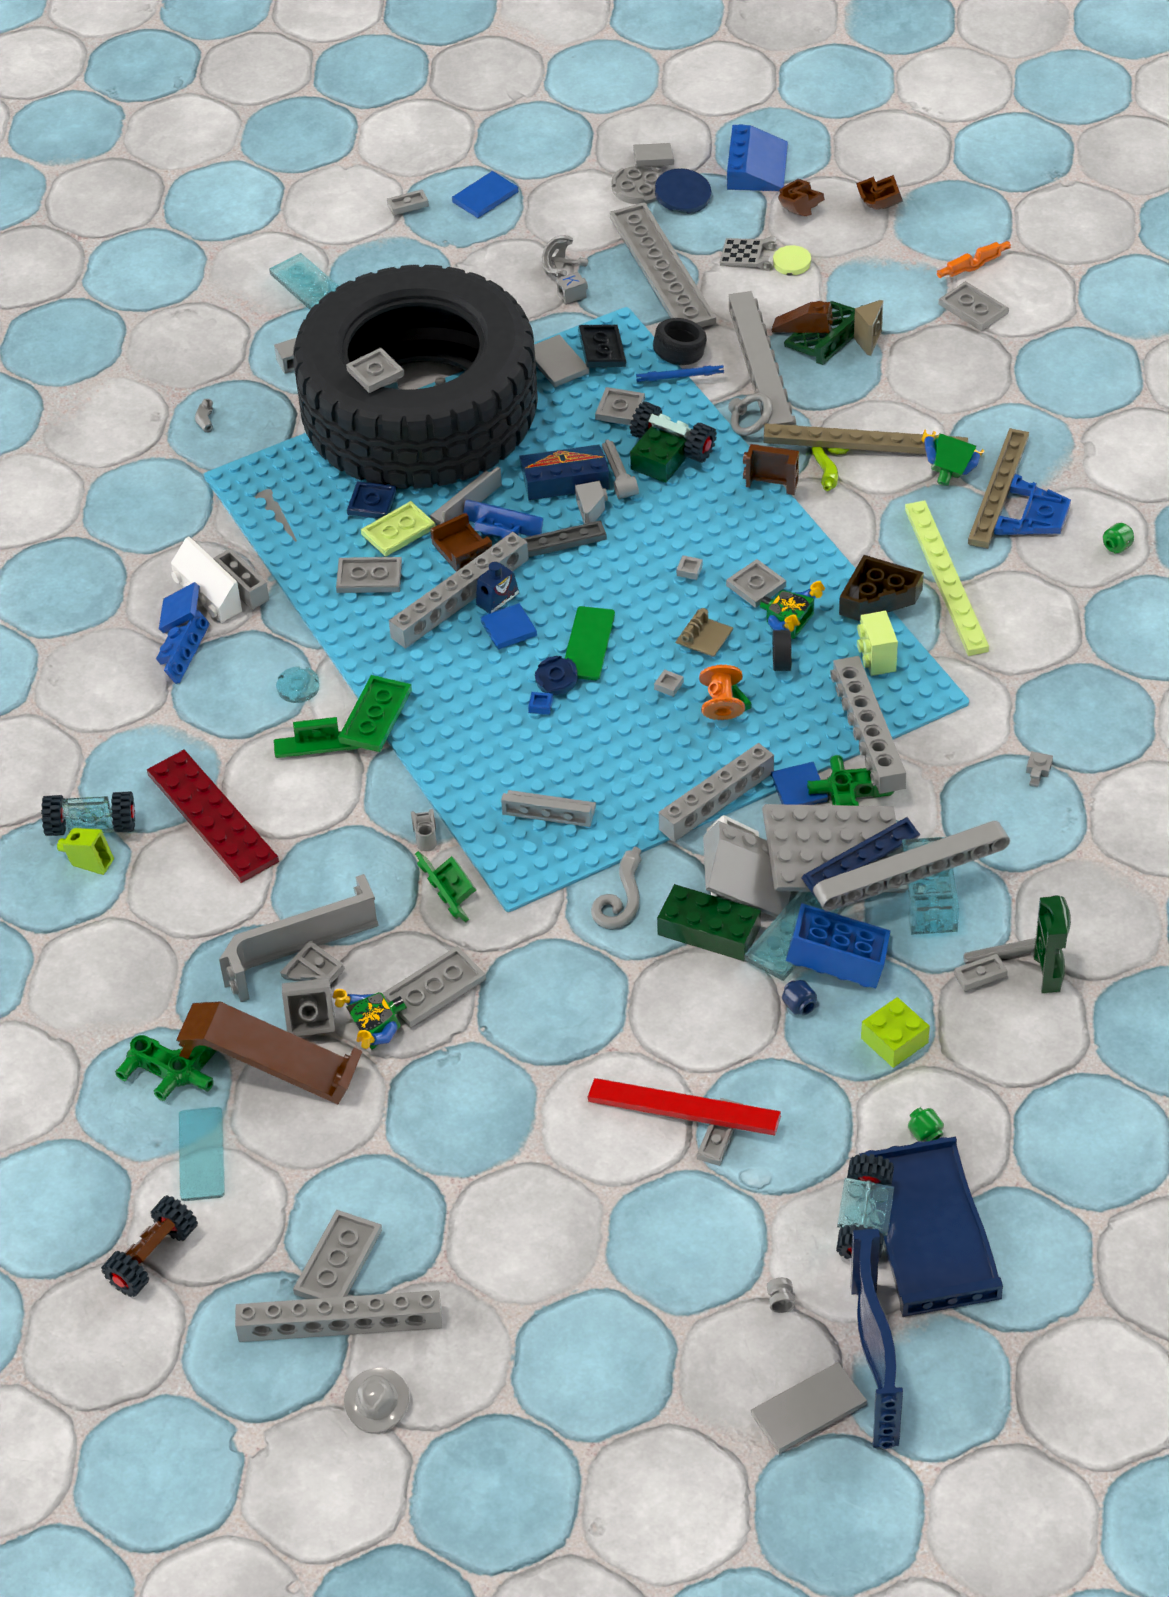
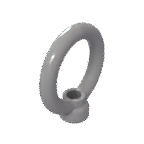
M754 393L742 400L734 398L730 401L728 409L732 413L731 427L734 432L740 436L752 435L767 423L772 412V403L767 395ZM761 401L764 404V410L760 419L750 427H740L739 417L746 413L747 406L752 402Z

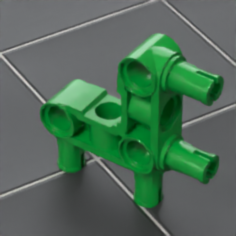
M840 755L830 758L832 773L827 779L807 781L809 795L828 793L831 796L832 805L859 806L858 801L855 800L857 797L873 796L876 798L891 796L895 792L879 794L877 786L872 784L871 771L866 768L845 770L843 757Z
M138 1035L131 1040L126 1059L116 1069L115 1073L120 1080L127 1081L130 1075L138 1067H141L163 1078L162 1082L154 1089V1095L162 1101H165L176 1087L193 1084L208 1092L212 1088L214 1080L200 1071L217 1050L199 1045L194 1047L187 1060L179 1056L182 1048L172 1051L160 1045L159 1041L145 1035Z

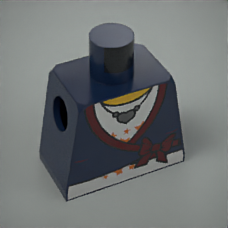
M491 562L489 570L477 580L476 605L490 614L518 595L519 589L513 571L499 562Z

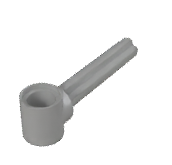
M605 440L602 448L616 478L614 488L617 498L621 499L639 494L636 478L626 473L613 441Z

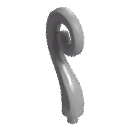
M633 847L632 851L627 850L620 862L619 875L627 895V906L624 911L613 917L602 913L601 909L604 905H612L614 914H618L621 911L623 903L620 898L613 894L601 895L592 904L591 915L593 920L605 929H616L625 926L635 917L638 911L640 897L634 874L641 862V857L639 856L641 853L640 848Z

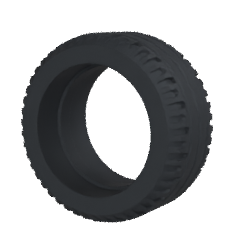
M669 318L658 324L653 340V349L666 362L676 365H690L702 358L707 336L701 326L691 320Z

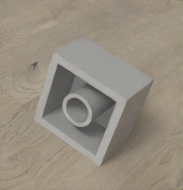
M329 978L282 983L287 1032L296 1036L335 1032Z

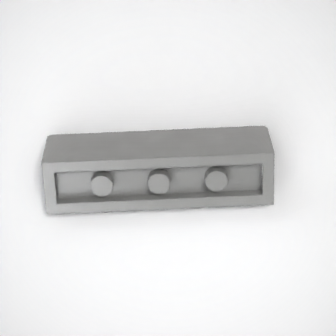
M496 467L491 472L485 471L432 513L430 515L431 520L437 525L463 514L466 500L482 502L502 486L501 469Z

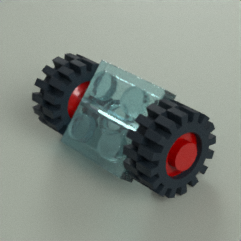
M132 791L113 792L111 808L108 796L64 798L62 795L43 796L41 804L43 832L45 836L64 835L66 823L69 833L74 828L101 829L103 833L134 832L135 803Z
M866 1154L861 1156L855 1155V1157L850 1158L847 1178L844 1179L837 1222V1227L840 1230L836 1247L839 1255L844 1256L846 1259L852 1258L853 1230L878 1228L880 1234L879 1258H881L883 1236L888 1234L894 1187L892 1186L894 1166L887 1158L883 1159L882 1156L874 1157V1154H870V1156Z

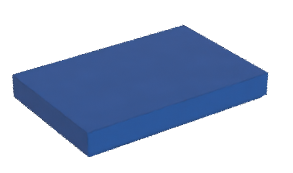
M491 171L452 196V202L476 218H479L518 193V186Z

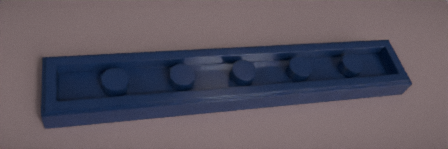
M905 817L805 873L801 879L815 897L813 888L819 882L877 862L916 840L921 834L909 818Z

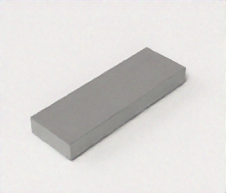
M720 1098L721 1101L738 1103L728 1099ZM709 1124L697 1152V1160L720 1166L735 1128Z

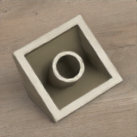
M883 300L855 308L854 339L869 356L872 355L882 332Z

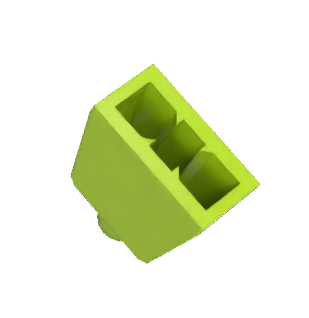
M74 828L66 839L60 838L57 843V850L66 852L71 865L97 874L104 875L114 860L101 829Z

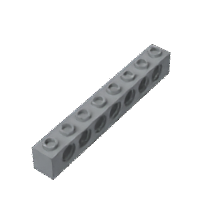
M514 532L510 533L389 620L391 639L405 649L476 598L477 580L489 570L491 562H499L511 571H514L528 561L527 541Z
M855 656L833 660V670H830L831 680L833 683L836 682L837 695L842 697V708L848 712L847 719L849 726L853 725L854 739L859 740L860 754L865 755V766L867 770L871 771L872 784L877 786L879 794L906 789L905 768L860 657Z
M435 1290L236 1304L235 1327L239 1342L442 1328L440 1292Z

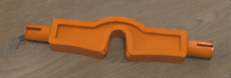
M1009 241L1001 244L994 242L980 247L976 250L974 259L970 254L966 253L948 262L947 267L937 270V276L939 278L946 275L953 277L965 271H975L986 262L1000 257L1002 251L1011 248V244Z

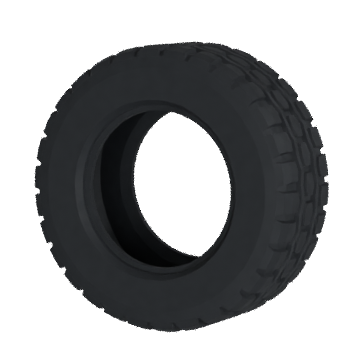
M403 265L398 269L395 267L377 270V273L363 274L356 277L355 281L349 280L336 287L335 291H330L319 300V304H315L299 328L293 350V362L304 430L313 446L325 460H328L332 466L340 471H345L347 475L359 480L366 479L367 483L390 484L397 488L408 489L410 486L418 489L431 488L434 484L438 486L456 483L457 479L466 480L479 475V471L485 472L497 465L499 460H504L515 450L516 446H519L531 427L538 403L533 330L524 310L517 303L516 299L509 292L504 291L497 283L491 280L486 281V278L473 272L465 273V270L454 267L442 268L441 265H424L423 267H419V265ZM382 348L398 365L423 361L440 362L457 366L465 370V372L451 381L433 387L408 390L381 387L369 393L347 371L346 364Z

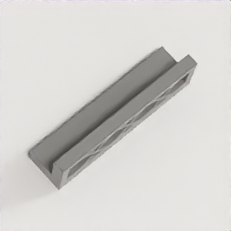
M508 790L507 794L503 793L501 799L503 815L585 827L591 826L596 809V802Z

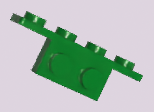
M337 717L293 722L295 737L273 740L275 758L359 749V747L339 743L338 736L341 731L338 729Z
M417 851L415 853L419 860L417 865L424 873L427 872L429 874L427 879L434 888L438 887L440 892L437 894L444 903L450 905L448 908L449 912L455 919L460 917L463 921L467 922L469 918L460 904L477 889L459 863L451 856L435 870L428 858Z

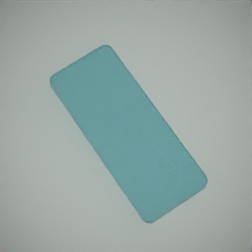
M220 1107L190 1109L179 1112L180 1198L182 1201L221 1198L225 1195L223 1112Z

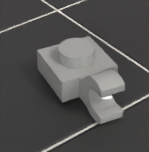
M1031 751L1026 768V773L1031 774L1030 786L1038 787L1041 776H1049L1053 755Z

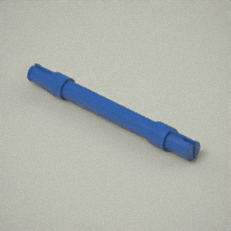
M709 365L700 368L661 372L652 371L636 374V381L653 382L662 379L701 375L710 376L712 374L724 373V370H719L723 369L724 366Z

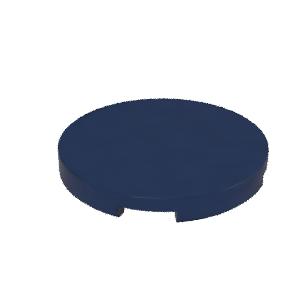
M683 168L671 169L662 173L656 180L655 196L658 202L668 210L686 211L687 214L702 210L709 203L711 186L708 180L698 172Z

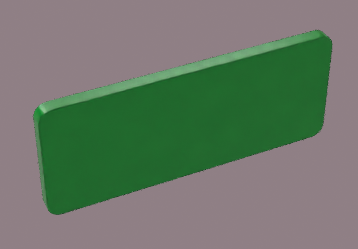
M585 606L577 608L565 659L569 658L576 664L578 679H600L615 618V611L613 609Z

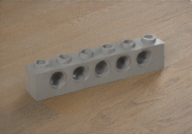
M757 743L659 811V830L673 842L677 841L770 776L771 772L774 771V754L760 743Z

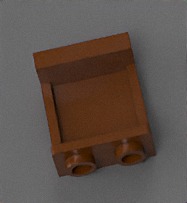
M750 444L748 452H744L743 464H746L743 471L746 487L750 488L754 480L786 485V494L795 495L799 482V451Z
M467 513L431 528L432 544L456 572L492 547V541L489 537L482 539L470 525Z

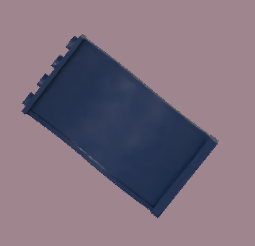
M956 1136L949 1138L941 1137L927 1142L918 1141L910 1145L892 1146L887 1149L868 1150L864 1153H859L860 1156L862 1154L867 1156L874 1154V1157L882 1156L883 1159L887 1158L889 1162H892L894 1166L891 1188L889 1187L888 1190L883 1189L881 1192L878 1190L871 1192L870 1190L869 1203L877 1228H879V1233H882L884 1237L883 1245L894 1278L902 1317L1002 1299V1280L998 1275L983 1223L965 1177L957 1148Z
M879 1228L853 1230L851 1295H858V1333L862 1350L878 1388L875 1391L872 1444L873 1448L889 1449L899 1446L903 1388L895 1387V1346L889 1324L876 1295L880 1234Z

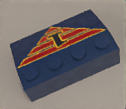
M599 444L519 456L528 501L576 494L575 485L600 481L602 489H610L609 469L606 457Z

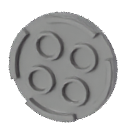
M636 164L633 167L621 168L612 177V191L618 199L626 203L640 204L645 202L647 204L657 200L655 184L658 177L662 174L661 169L656 166L637 167Z

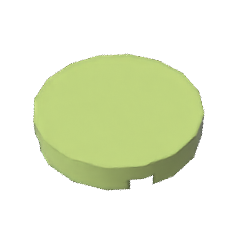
M784 246L775 251L773 255V266L782 274L792 273V275H799L810 268L811 254L801 246Z

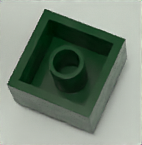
M650 427L630 451L631 470L667 483L687 458L684 454L686 440Z

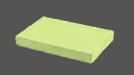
M410 501L362 528L361 535L386 557L429 533L431 528L436 526V523Z

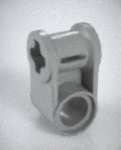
M433 809L420 813L411 811L413 832H415L418 849L422 851L433 850L437 845Z

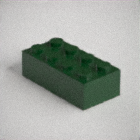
M676 884L673 885L657 917V933L659 936L741 961H745L761 928V910Z

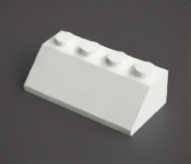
M187 537L171 562L172 578L183 587L196 582L200 586L197 603L200 606H204L212 618L215 617L223 623L242 612L238 583L194 540Z

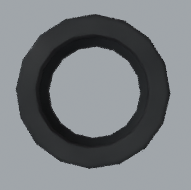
M773 630V670L791 671V631Z

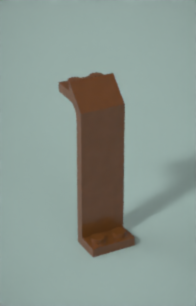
M221 1001L192 1003L176 1041L180 1042L179 1046L183 1047L179 1056L187 1060L194 1047L199 1045L207 1046L337 1105L349 1087L362 1054L361 1050L353 1048L350 1055L340 1056Z

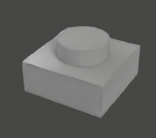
M682 555L676 570L677 576L697 580L703 566V559Z
M664 669L654 683V690L674 697L684 683V677Z

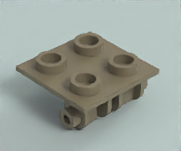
M701 608L697 610L675 643L714 657L733 631V627L709 619L708 610Z

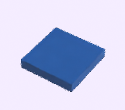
M196 582L163 598L159 630L162 633H166L196 616L200 588Z
M520 603L480 617L482 625L498 650L537 636L536 628Z
M814 762L771 772L774 786L782 804L815 805L828 801L827 793L808 794L807 781L821 780Z

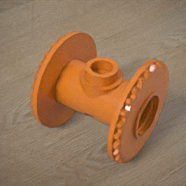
M721 664L707 667L701 671L699 681L703 685L708 686L709 695L712 697L711 700L705 702L701 707L702 714L707 718L728 720L743 714L745 710L744 702L732 698V686L739 683L743 678L742 671L738 667Z

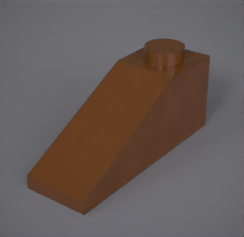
M809 302L775 318L771 330L772 332L829 333L833 324L831 302Z

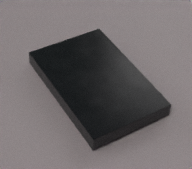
M579 325L578 332L586 367H626V358L618 325Z

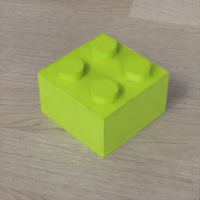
M896 997L862 1021L861 1039L894 1068L929 1043L930 1025L901 999Z

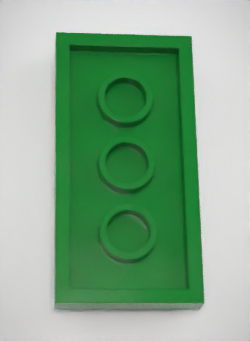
M371 675L338 736L339 743L381 752L412 691V685Z

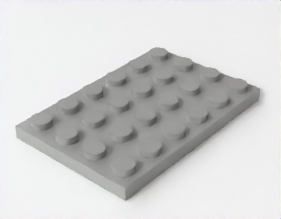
M765 804L762 811L775 891L811 892L801 877L805 873L895 824L894 807ZM901 848L880 860L902 853ZM906 884L886 892L905 893L908 885Z

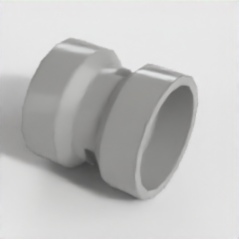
M780 1277L772 1279L767 1283V1292L771 1296L769 1304L772 1311L784 1313L795 1307V1299L791 1294L793 1287L790 1279Z

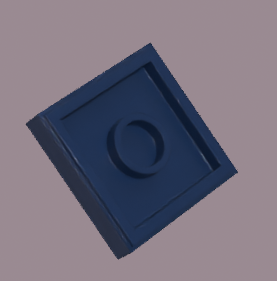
M357 481L347 508V515L382 518L391 511L397 487Z

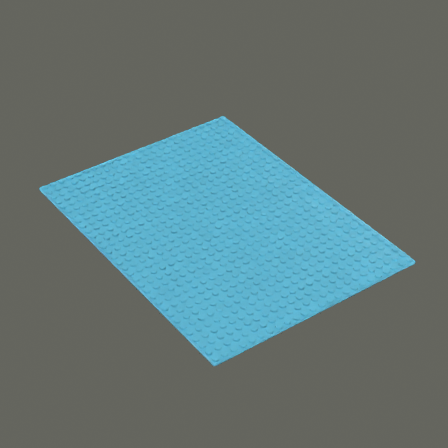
M628 307L581 324L618 325L626 358V367H589L588 374L557 387H554L536 367L538 403L531 427L519 446L515 447V450L504 460H499L497 465L487 470L491 472L496 467L501 469L502 486L481 503L542 517V534L582 525L584 522L576 502V494L528 501L519 460L520 455L598 444L605 455L602 444L605 443V440L609 439L613 441L626 473L635 476L639 494L618 499L614 488L616 478L606 457L610 489H606L608 501H605V510L596 521L601 520L607 534V540L528 557V561L513 571L519 594L498 610L520 603L537 630V636L498 650L481 623L480 617L489 613L476 605L475 598L406 649L391 639L389 620L456 573L432 544L431 531L386 556L402 557L400 592L337 593L336 582L339 558L385 557L361 535V529L375 522L378 518L347 515V508L356 482L367 481L366 479L359 480L347 475L345 471H340L332 466L328 460H325L319 454L306 433L204 473V477L356 697H360L371 675L412 685V691L387 741L506 912L514 911L620 863L624 853L627 850L632 851L633 847L640 848L642 853L671 840L659 830V811L757 743H760L774 754V771L814 762L817 772L820 773L831 768L830 758L832 756L840 755L843 757L844 762L860 755L859 740L854 739L853 725L849 726L848 712L842 708V697H838L836 682H832L830 670H833V660L859 656L863 665V653H859L857 648V640L860 639L857 625L860 624V621L839 615L840 595L856 568L792 495L786 494V488L782 484L754 480L750 488L746 487V479H743L744 467H746V464H743L744 452H748L750 446L740 435L734 432L730 423L690 377L662 379L653 382L636 381V374L652 371L681 370L682 368L679 365L666 362L655 353L653 349L654 336ZM579 325L534 343L537 344L560 335L585 363L578 332ZM465 370L446 377L445 382L459 377ZM433 382L418 389L433 387L436 383ZM605 388L645 393L644 401L661 407L662 414L670 417V421L675 423L677 421L684 422L689 425L688 428L693 429V426L698 422L715 428L717 432L715 437L717 438L714 441L715 446L712 447V453H709V458H706V461L701 463L687 457L667 483L631 470L630 451L640 440V438L630 434L631 425L595 419V413ZM479 471V475L466 480L457 479L456 483L444 486L434 484L431 488L414 489L413 486H410L408 489L397 488L390 513L412 501L431 519L430 515L484 473V471ZM266 489L272 490L273 500L278 502L297 540L296 542L284 530L283 524L275 520L274 511L265 509L266 500L254 497L257 493ZM469 521L470 525L474 528L475 523ZM476 531L482 539L489 537L492 541V546L502 540L500 536H487L481 534L480 531ZM523 534L518 535L521 538L530 537L528 535ZM682 555L703 559V566L697 580L677 576L676 570ZM756 559L786 580V587L781 591L803 592L810 589V586L816 581H821L825 587V590L822 591V596L814 598V614L796 638H791V671L773 670V629L767 623V611L760 608V605L755 608L726 586L728 578ZM780 591L772 596L771 599H775ZM585 606L613 609L615 611V618L600 679H578L573 689L567 693L553 695L550 715L528 713L531 692L544 693L537 686L535 671L538 669L540 662L548 657L562 656V658H565L577 608ZM701 608L708 610L709 619L733 627V631L714 657L675 643L697 610ZM891 611L887 612L898 641L896 671L871 676L868 668L864 667V670L892 739H895L968 706L969 698L896 614ZM721 664L738 667L742 671L743 678L736 685L750 700L752 708L733 719L713 720L707 718L702 714L701 707L705 702L711 700L712 697L709 695L708 686L703 685L699 681L701 671L707 667ZM664 669L684 677V683L674 697L654 690V683ZM771 775L694 829L776 793ZM508 790L596 802V809L590 827L503 815L501 803L503 793L507 794Z

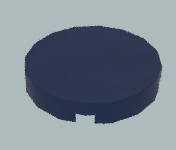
M552 656L540 662L538 669L535 671V679L538 688L542 692L561 695L567 693L576 685L578 671L576 664L571 659H565L562 656Z

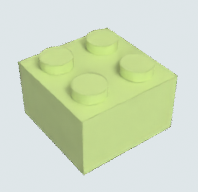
M881 611L861 615L860 624L857 625L860 637L857 640V648L859 653H863L864 667L869 669L871 676L895 672L898 641L887 612Z

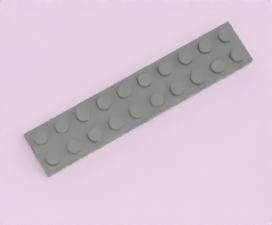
M646 203L610 211L611 221L670 318L688 319L701 327L715 324L716 316Z

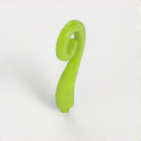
M811 446L816 461L823 469L821 479L823 489L830 491L836 487L838 482L837 466L826 455L822 447ZM827 448L833 454H844L850 450Z

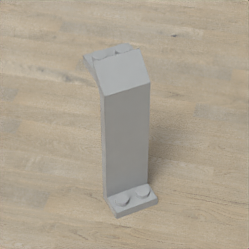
M365 875L356 876L357 886L354 887L355 896L234 935L219 959L224 987L230 986L233 995L238 994L240 1002L249 1000L244 973L246 970L298 953L309 941L319 946L379 926L374 903L375 896Z

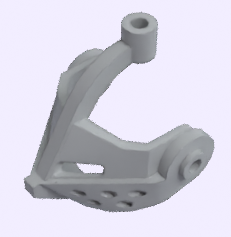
M568 235L552 238L547 243L542 254L543 268L548 273L557 277L567 275V271L562 270L564 263L586 267L588 259L581 257L578 260L565 259L566 248L573 242V238ZM558 249V252L555 255V257H552L555 250Z

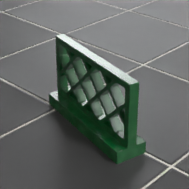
M830 301L831 309L839 310L832 312L833 318L841 316V318L833 320L832 326H838L835 328L831 327L829 333H793L784 341V347L816 357V363L825 364L854 338L855 308ZM817 337L815 340L806 341V339ZM804 340V342L794 343L795 341Z

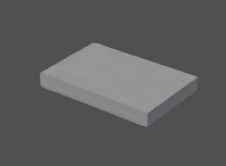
M966 281L942 296L938 302L940 306L981 332L1009 312L1008 307Z
M560 335L534 344L536 367L554 387L589 373V367H586L583 360Z
M402 557L339 558L336 592H400Z

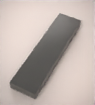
M600 520L523 539L527 541L528 557L607 540V534Z

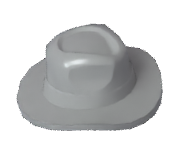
M372 1368L363 1371L351 1381L344 1396V1406L348 1417L356 1427L368 1433H382L394 1427L406 1413L410 1401L409 1388L404 1379L395 1371L387 1368Z

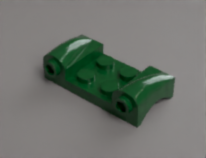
M1063 896L1040 897L1033 957L1035 961L1040 963L1042 971L1041 993L1060 992L1065 976V959L1062 948H1066L1067 937L1071 927V913Z

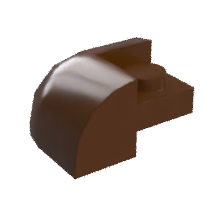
M894 175L879 181H875L873 176L856 183L862 200L869 208L876 210L886 209L903 202Z
M796 179L779 190L780 194L778 196L782 207L789 212L806 217L812 215L811 208L818 206L820 202L825 200L824 193L812 190L810 182Z

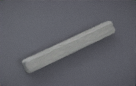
M1035 938L965 952L963 955L964 963L966 965L998 954L1000 959L1033 953Z

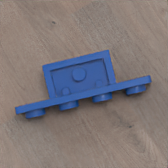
M466 500L464 503L463 514H468L469 521L475 523L474 530L480 531L483 535H497L503 539L512 532L517 535L523 534L528 536L542 534V517L472 500Z
M196 610V616L190 619L187 625L174 627L168 632V637L160 647V652L156 658L160 665L166 664L164 671L175 684L181 682L210 625L199 610Z

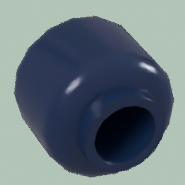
M805 980L790 981L784 987L782 1000L793 1014L807 1015L816 1007L817 994Z

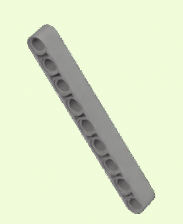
M991 821L823 880L815 885L813 893L823 910L832 911L1002 851L1010 844V838L998 821Z

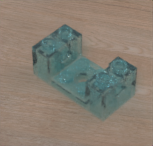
M945 837L902 839L901 853ZM953 868L929 876L934 877V879L923 878L907 884L909 893L908 918L911 935L958 932L959 903Z

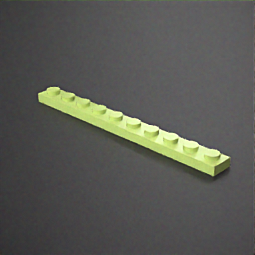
M926 501L905 504L906 514L967 655L972 656L989 652L988 642Z

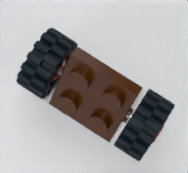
M164 1196L151 1210V1218L154 1219V1224L148 1226L139 1237L142 1239L136 1244H132L126 1252L115 1251L101 1267L102 1273L105 1274L104 1277L110 1280L109 1283L116 1286L115 1289L121 1290L124 1295L127 1294L129 1297L137 1296L150 1280L148 1273L143 1271L144 1267L138 1264L150 1255L166 1235L169 1234L172 1239L176 1238L177 1241H184L198 1226L197 1218L192 1215L193 1212L187 1209L188 1206L182 1205L180 1200H175L172 1196Z

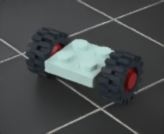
M643 401L642 404L640 403L639 408L635 409L636 413H633V420L630 422L632 424L630 426V434L641 439L648 429L653 427L685 439L686 447L684 448V454L686 457L701 463L705 462L706 458H709V453H712V447L715 446L714 441L717 438L715 437L717 435L715 428L699 422L693 426V429L688 428L689 425L684 422L677 421L675 423L670 421V417L662 414L661 407Z

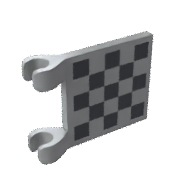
M770 236L765 239L726 238L719 262L720 266L759 267L766 271L771 270V257L764 256L760 258L762 248L770 251L776 250L777 244H771L776 243V237Z

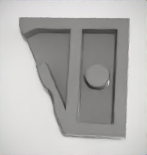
M309 941L282 969L280 974L284 979L297 981L329 978L331 985L345 970V967L337 959Z

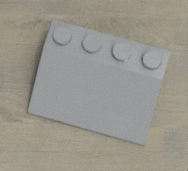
M718 821L703 836L706 890L743 905L759 909L763 913L783 920L786 916L791 891H775L767 840Z

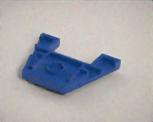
M1015 474L1010 486V492L1030 496L1021 520L999 516L994 534H1061L1071 506V499L1050 489L1045 491L1037 487V483H1028L1022 480V476Z

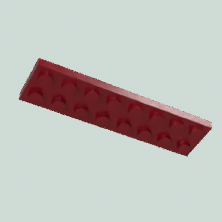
M185 749L147 769V774L240 883L279 862L278 855Z

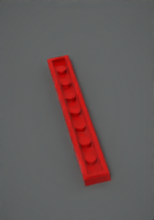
M594 1078L587 1096L588 1102L773 1136L776 1134L781 1119V1111L598 1078Z

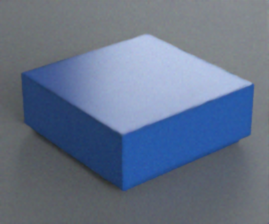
M531 692L528 713L550 715L553 693Z

